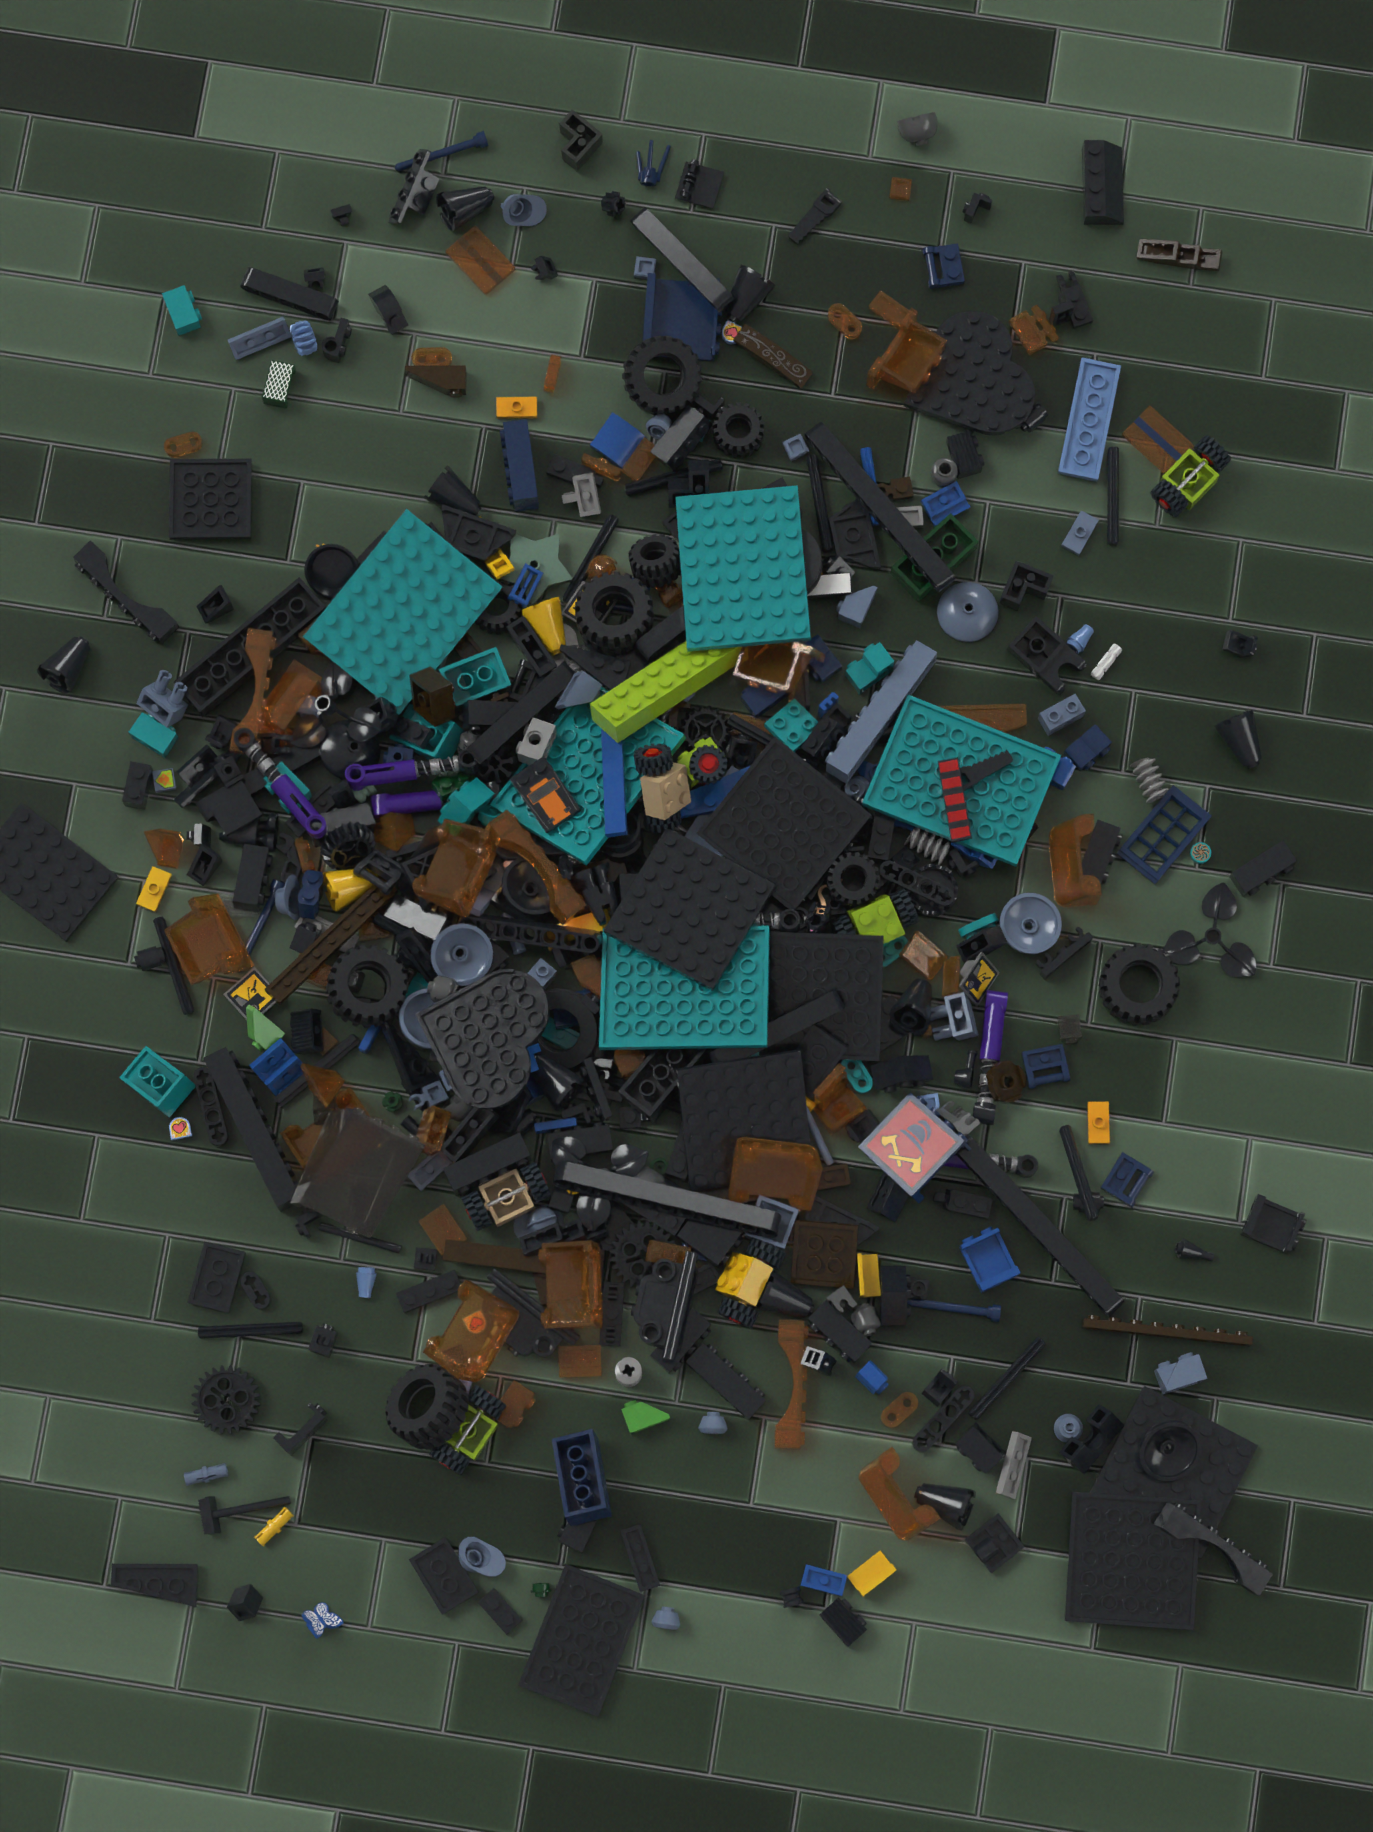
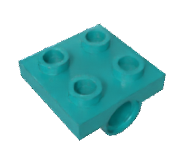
M794 698L766 721L764 727L773 736H776L791 750L796 752L816 727L818 721Z

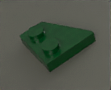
M460 771L441 772L432 781V788L440 800L444 801L455 790L460 791L459 789L466 781L471 782L476 777L474 775H465L462 772L460 773Z

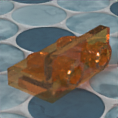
M514 1380L501 1398V1401L507 1407L497 1421L511 1430L513 1427L517 1428L524 1419L521 1415L525 1409L530 1410L536 1399L533 1398L535 1393Z

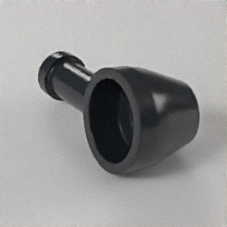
M967 1050L966 1067L955 1072L954 1083L965 1089L972 1088L977 1051Z

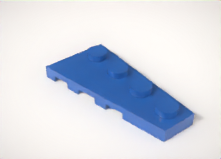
M750 766L722 777L715 784L710 783L690 791L691 803L680 809L681 818L713 813Z

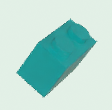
M185 285L162 293L178 336L201 328L199 320H202L199 309L193 308L192 303L195 302L191 290L187 291Z
M143 712L128 732L131 738L164 758L167 757L179 739L175 733V728L172 726L166 728L150 714L146 715Z

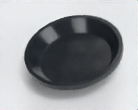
M325 544L317 547L309 554L305 562L304 573L307 583L316 593L327 598H335L360 566L355 555L347 548L338 544Z

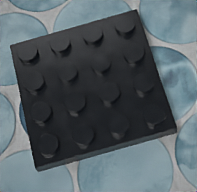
M251 458L170 459V540L251 539Z

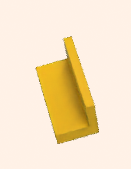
M857 1253L859 1298L880 1297L877 1254L861 1255V1253Z
M880 1550L850 1573L847 1578L863 1597L897 1571V1569Z

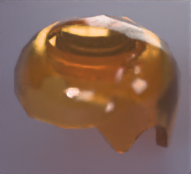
M605 554L596 556L588 565L587 573L589 579L591 580L594 576L600 578L602 573L608 572V575H610L612 571L616 570L615 564L617 565L618 563L612 557Z

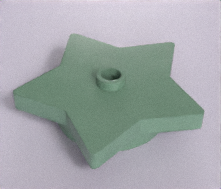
M516 534L510 540L509 561L515 570L499 579L502 582L508 581L514 585L525 563L528 565L537 564L538 566L535 569L543 572V575L529 601L531 606L536 605L548 588L572 581V576L558 559L559 534L537 541ZM526 570L518 586L520 589L530 573L528 570ZM533 574L524 592L525 597H527L537 577L536 574Z

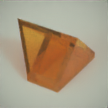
M390 812L375 819V831L373 833L375 842L398 851L413 835H416L412 814Z
M166 829L144 831L156 857L157 865L178 868L184 840L181 832Z
M302 1063L300 1067L309 1089L323 1106L327 1108L343 1086L345 1080L337 1071Z

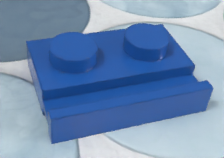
M957 481L920 501L934 527L950 513L955 516L970 508Z

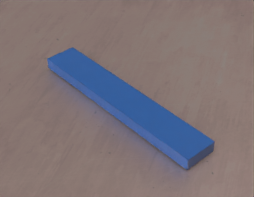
M601 728L605 835L608 838L627 835L623 740L617 743Z

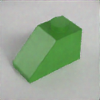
M251 1005L246 1007L248 1037L253 1040L251 1045L260 1052L262 1050L266 1051L278 1039L282 1038L285 1033Z
M636 1400L625 1403V1408L621 1409L630 1435L670 1420L669 1414L643 1402L637 1403Z

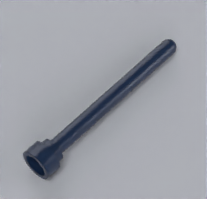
M484 131L476 133L473 139L431 152L427 162L475 146L481 149L488 147ZM413 159L397 163L395 170L402 171L411 168Z
M275 879L272 880L269 886L271 894L235 966L236 972H242L275 905V892L277 889L284 888V883Z
M914 1298L907 1300V1304H910L911 1307L987 1316L988 1319L995 1322L1000 1320L1001 1305L993 1304L985 1308Z

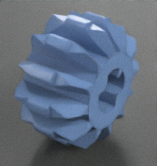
M308 321L295 322V324L290 326L291 337L299 355H309L317 351L316 338Z

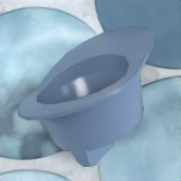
M513 194L507 197L504 203H501L505 222L513 226L536 225L544 219L547 212L545 201L535 195Z
M290 875L286 880L284 888L277 889L275 892V904L281 914L289 915L291 919L298 920L300 918L298 914V894L301 889L297 877Z
M547 1205L537 1206L534 1210L515 1219L513 1225L514 1233L519 1239V1237L556 1222L562 1226L563 1216L561 1212L552 1210Z
M467 1537L460 1543L458 1557L461 1566L466 1571L495 1577L505 1569V1557L494 1546L476 1537Z

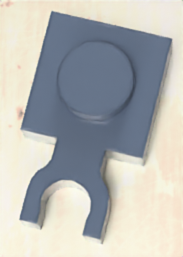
M440 1080L422 1087L420 1089L421 1094L410 1096L409 1101L417 1100L419 1102L414 1107L416 1111L423 1104H427L428 1108H432L446 1102L449 1097Z

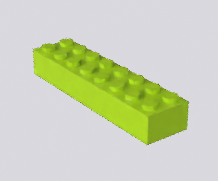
M685 641L590 703L592 720L619 743L745 660V646L687 652Z

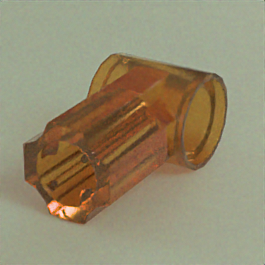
M673 581L670 584H665L663 587H655L667 609L683 600V591Z

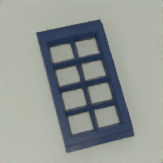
M1173 785L1116 854L1155 885L1212 816ZM1171 799L1183 808L1176 818L1163 809ZM1186 811L1199 820L1191 830L1179 822V819ZM1160 812L1172 821L1165 831H1162L1152 822ZM1175 824L1187 833L1180 844L1167 835ZM1148 826L1161 835L1153 845L1141 836ZM1164 838L1176 847L1169 857L1156 848ZM1137 839L1149 848L1142 859L1130 850ZM1152 852L1165 861L1157 871L1145 862Z

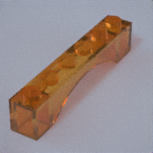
M248 628L245 652L254 670L255 695L247 715L232 731L229 752L244 754L238 750L234 742V734L240 728L250 729L260 746L261 739H257V733L262 731L264 719L260 718L261 710L265 711L267 698H263L264 690H268L270 678H266L267 670L272 668L273 658L269 657L270 649L274 650L276 638L272 637V631ZM247 736L240 739L241 744H247L250 741V737Z
M506 810L488 823L484 831L496 846L517 853L537 870L547 888L550 911L562 925H565L582 912L586 906L583 897L575 892L567 878H562L556 864L545 856L544 850L535 844L530 833L521 827L514 814Z
M593 953L572 962L571 967L579 985L601 997L602 961L600 957L596 958ZM615 1050L614 1062L622 1079L631 1076L646 1059L643 1051L639 1052L638 1050Z
M779 1320L778 1344L784 1350L790 1362L793 1374V1392L786 1413L775 1426L774 1449L800 1450V1445H805V1432H801V1423L805 1424L806 1411H802V1402H806V1389H802V1381H807V1368H803V1365L800 1363L806 1350L804 1339H808V1326H804L803 1320Z

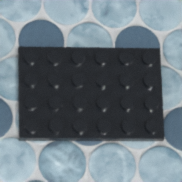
M21 802L0 828V891L67 942L119 877Z
M565 1564L518 1685L598 1717L645 1595Z

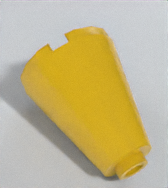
M559 597L522 609V615H524L547 651L551 652L552 656L562 653L560 652L561 644L566 645Z
M368 868L366 869L368 872H370L371 874L375 875V876L378 877L379 879L381 878L379 875H377L376 873L372 872V871L369 870ZM354 869L323 873V886L326 885L327 888L325 894L331 908L335 912L357 901L373 884L362 877L355 876L353 874Z

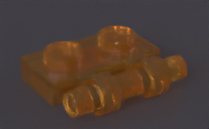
M1038 305L1031 308L1034 315L1030 316L1027 310L1011 318L1008 322L1029 355L1047 346L1045 337L1049 336L1052 342L1059 339L1055 327L1050 325L1046 319V313ZM1036 322H1039L1041 324V326L1043 327L1042 331L1038 329V327L1035 324Z

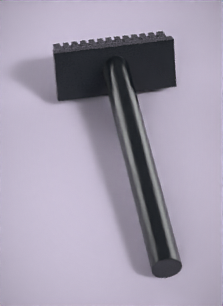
M208 1496L198 1500L204 1535L221 1533L219 1518L291 1504L290 1496L217 1510L215 1496Z

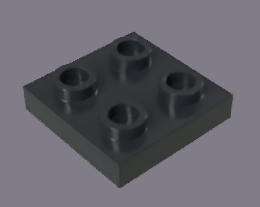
M999 1513L965 1539L966 1543L990 1573H993L1024 1548V1545Z

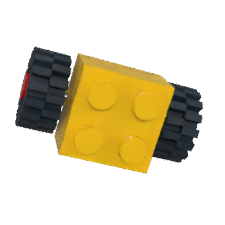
M755 1238L751 1239L745 1252L746 1255L732 1252L715 1288L716 1291L727 1296L724 1297L717 1313L736 1324L752 1329L759 1313L746 1305H757L773 1268L779 1270L786 1256V1253L779 1248Z

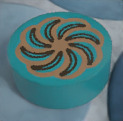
M1196 843L1190 850V857L1195 863L1204 864L1211 857V849L1206 843Z

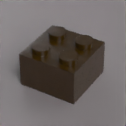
M431 666L409 675L413 709L434 727L456 719V704L453 699L454 687L450 681L445 679Z

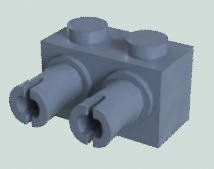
M161 670L157 680L142 689L136 704L168 728L183 718L188 706L182 700L187 691V686H183L184 684L181 682H176L173 691L169 690L167 686L172 675L171 673L168 674L166 670Z
M965 992L944 997V1005L931 1008V1021L947 1016L950 1021L948 1025L932 1028V1032L935 1033L933 1035L935 1041L951 1036L958 1041L978 1036L971 1001Z

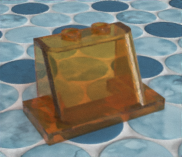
M911 307L900 323L899 332L883 356H878L868 371L866 386L874 389L881 379L915 393L922 383L926 384L932 374L930 373L932 367L939 365L942 360L940 355L946 347L947 340L917 322L918 311Z
M795 641L793 643L743 646L733 676L748 681L747 685L759 688L761 685L766 687L765 690L777 694L778 691L791 694L810 660L823 663L826 655L812 646Z
M294 659L249 722L248 728L256 733L292 735L293 731L287 728V725L308 695L318 698L322 694L320 685L322 677ZM280 740L279 747H284L288 741Z
M218 893L191 898L188 903L192 911L164 930L191 985L198 984L221 971L224 974L246 971L254 967Z

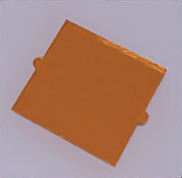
M950 956V959L944 961L942 997L958 992L960 956Z

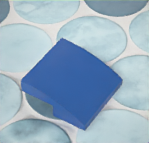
M612 412L591 442L590 447L607 457V460L612 464L625 470L646 440V436Z
M281 1038L249 1065L275 1096L308 1070Z

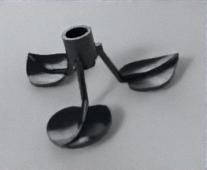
M331 661L321 679L320 689L323 695L319 696L315 701V707L319 710L317 712L319 719L312 714L302 716L294 727L293 741H290V743L301 748H311L323 742L327 734L326 729L322 726L324 722L323 714L330 716L336 712L352 721L348 726V733L351 738L359 742L367 741L378 735L382 725L378 715L369 708H358L353 718L336 708V703L332 699H337L338 695L348 693L352 687L353 678Z
M1220 883L1210 889L1202 901L1203 914L1207 917H1214L1213 927L1209 928L1205 932L1204 938L1195 942L1193 934L1188 931L1179 930L1174 932L1168 938L1163 948V954L1166 957L1170 956L1173 960L1172 963L1186 965L1193 963L1199 957L1197 945L1203 942H1207L1209 945L1219 944L1227 952L1221 957V967L1226 974L1232 977L1254 976L1256 973L1254 954L1246 944L1235 942L1229 950L1221 941L1222 935L1220 930L1217 929L1218 918L1222 920L1231 918L1236 912L1237 903L1226 883Z
M559 1137L553 1140L552 1159L556 1167L558 1162L567 1161L595 1168L581 1160L586 1155V1148L580 1140L573 1137ZM620 1145L614 1149L611 1155V1162L614 1167L611 1169H600L635 1177L643 1169L649 1152L633 1145ZM582 1194L577 1202L578 1217L587 1229L593 1232L596 1231L608 1219L611 1213V1203L607 1199Z

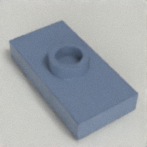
M1080 511L1061 547L1079 556L1099 520Z

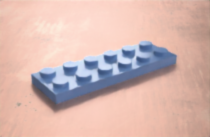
M1081 358L1058 474L1098 481L1121 365Z

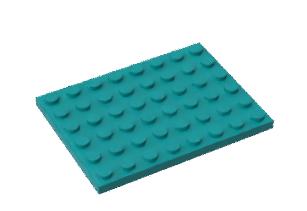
M798 485L676 497L687 652L811 640Z
M406 509L303 637L376 697H383L392 702L397 708V714L400 715L412 700L409 675L430 666L436 670L503 587Z
M601 686L599 690V697L607 693L609 690ZM592 702L567 707L554 723L557 734L546 758L581 811L549 833H546L516 792L510 780L490 804L492 809L502 813L505 817L585 865L591 861L608 839L605 835L601 728L592 720L590 703ZM657 718L623 739L626 814L642 795L640 778L644 775L636 771L635 751L640 747L644 748V745L651 746V744L657 745L659 743L661 745L665 744L667 747L669 746L673 756L686 739L683 733ZM522 763V765L518 768L514 775H516L529 765Z
M907 695L863 799L862 806L951 841L938 761L958 757L960 768L963 766L972 767L974 763L983 762L984 759H989L990 756L994 757L995 754L999 755L1000 752L1005 753L1007 749L1013 758V762L965 791L973 839L955 843L1016 867L1061 755ZM962 776L963 784H968L969 782L966 777Z
M769 925L751 927L713 991L604 933L605 928H603L599 1027L600 1050L768 1048Z

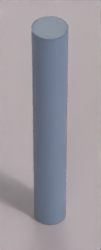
M806 1106L809 1130L826 1166L834 1163L808 1106Z

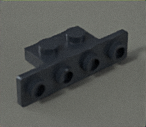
M419 149L414 155L412 167L405 176L404 186L398 192V200L390 211L389 223L400 225L407 208L420 215L425 214L440 179L424 170L431 151Z
M207 744L176 771L188 785L174 799L175 803L181 808L192 803L198 793L205 791L209 787V783L218 778L211 766L215 762L214 759L217 755ZM234 745L225 755H231L236 763L243 752Z

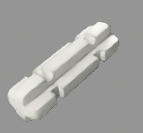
M1113 644L1110 647L1109 652H1106L1099 661L1098 667H1095L1091 672L1095 679L1100 680L1104 672L1108 670L1116 657L1121 653L1122 648L1117 644Z

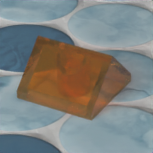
M847 1086L813 1110L830 1136H832L847 1124L853 1122L867 1108Z

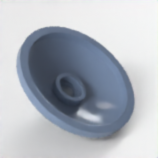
M962 582L951 586L943 593L938 603L937 617L941 628L951 638L961 642H975L985 638L994 629L998 619V605L993 594L984 586L973 582ZM969 605L972 607V610L967 611L965 607Z
M1023 893L1007 902L1001 912L999 925L1007 940V944L1013 949L1025 954H1038L1048 950L1055 944L1061 933L1062 921L1057 907L1048 898L1036 893ZM1025 924H1029L1031 930H1027Z
M464 923L454 924L442 930L435 938L431 947V963L438 976L453 978L459 986L470 985L484 977L488 972L493 959L492 945L487 935L478 927ZM458 949H462L460 956L456 955Z
M421 989L405 999L399 1012V1024L403 1034L410 1042L422 1048L432 1049L415 1014L436 1002L431 1000L427 989Z

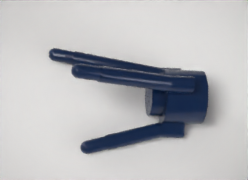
M653 140L649 141L647 167H644V170H642L640 152H636L638 180L641 185L652 187L656 186V182H660V176L671 148L670 145L666 147L657 172L652 167Z

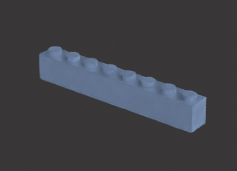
M917 640L913 646L909 645L902 661L898 660L893 667V673L884 678L881 684L882 688L873 693L870 699L871 703L868 707L864 706L859 714L860 718L857 722L853 721L846 737L842 736L837 743V749L834 753L831 751L825 760L828 773L846 784L900 712L907 695L914 693L933 667L937 658L936 651Z

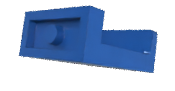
M992 1227L981 1231L982 1235L974 1238L972 1235L962 1240L963 1244L959 1247L981 1293L1020 1274L999 1233V1228L993 1230Z

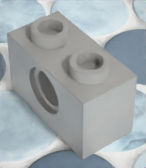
M532 717L530 724L527 723L524 728L523 735L525 736L523 741H519L516 747L519 762L531 765L543 756L547 758L557 734L556 725ZM534 740L540 741L537 745L530 744Z

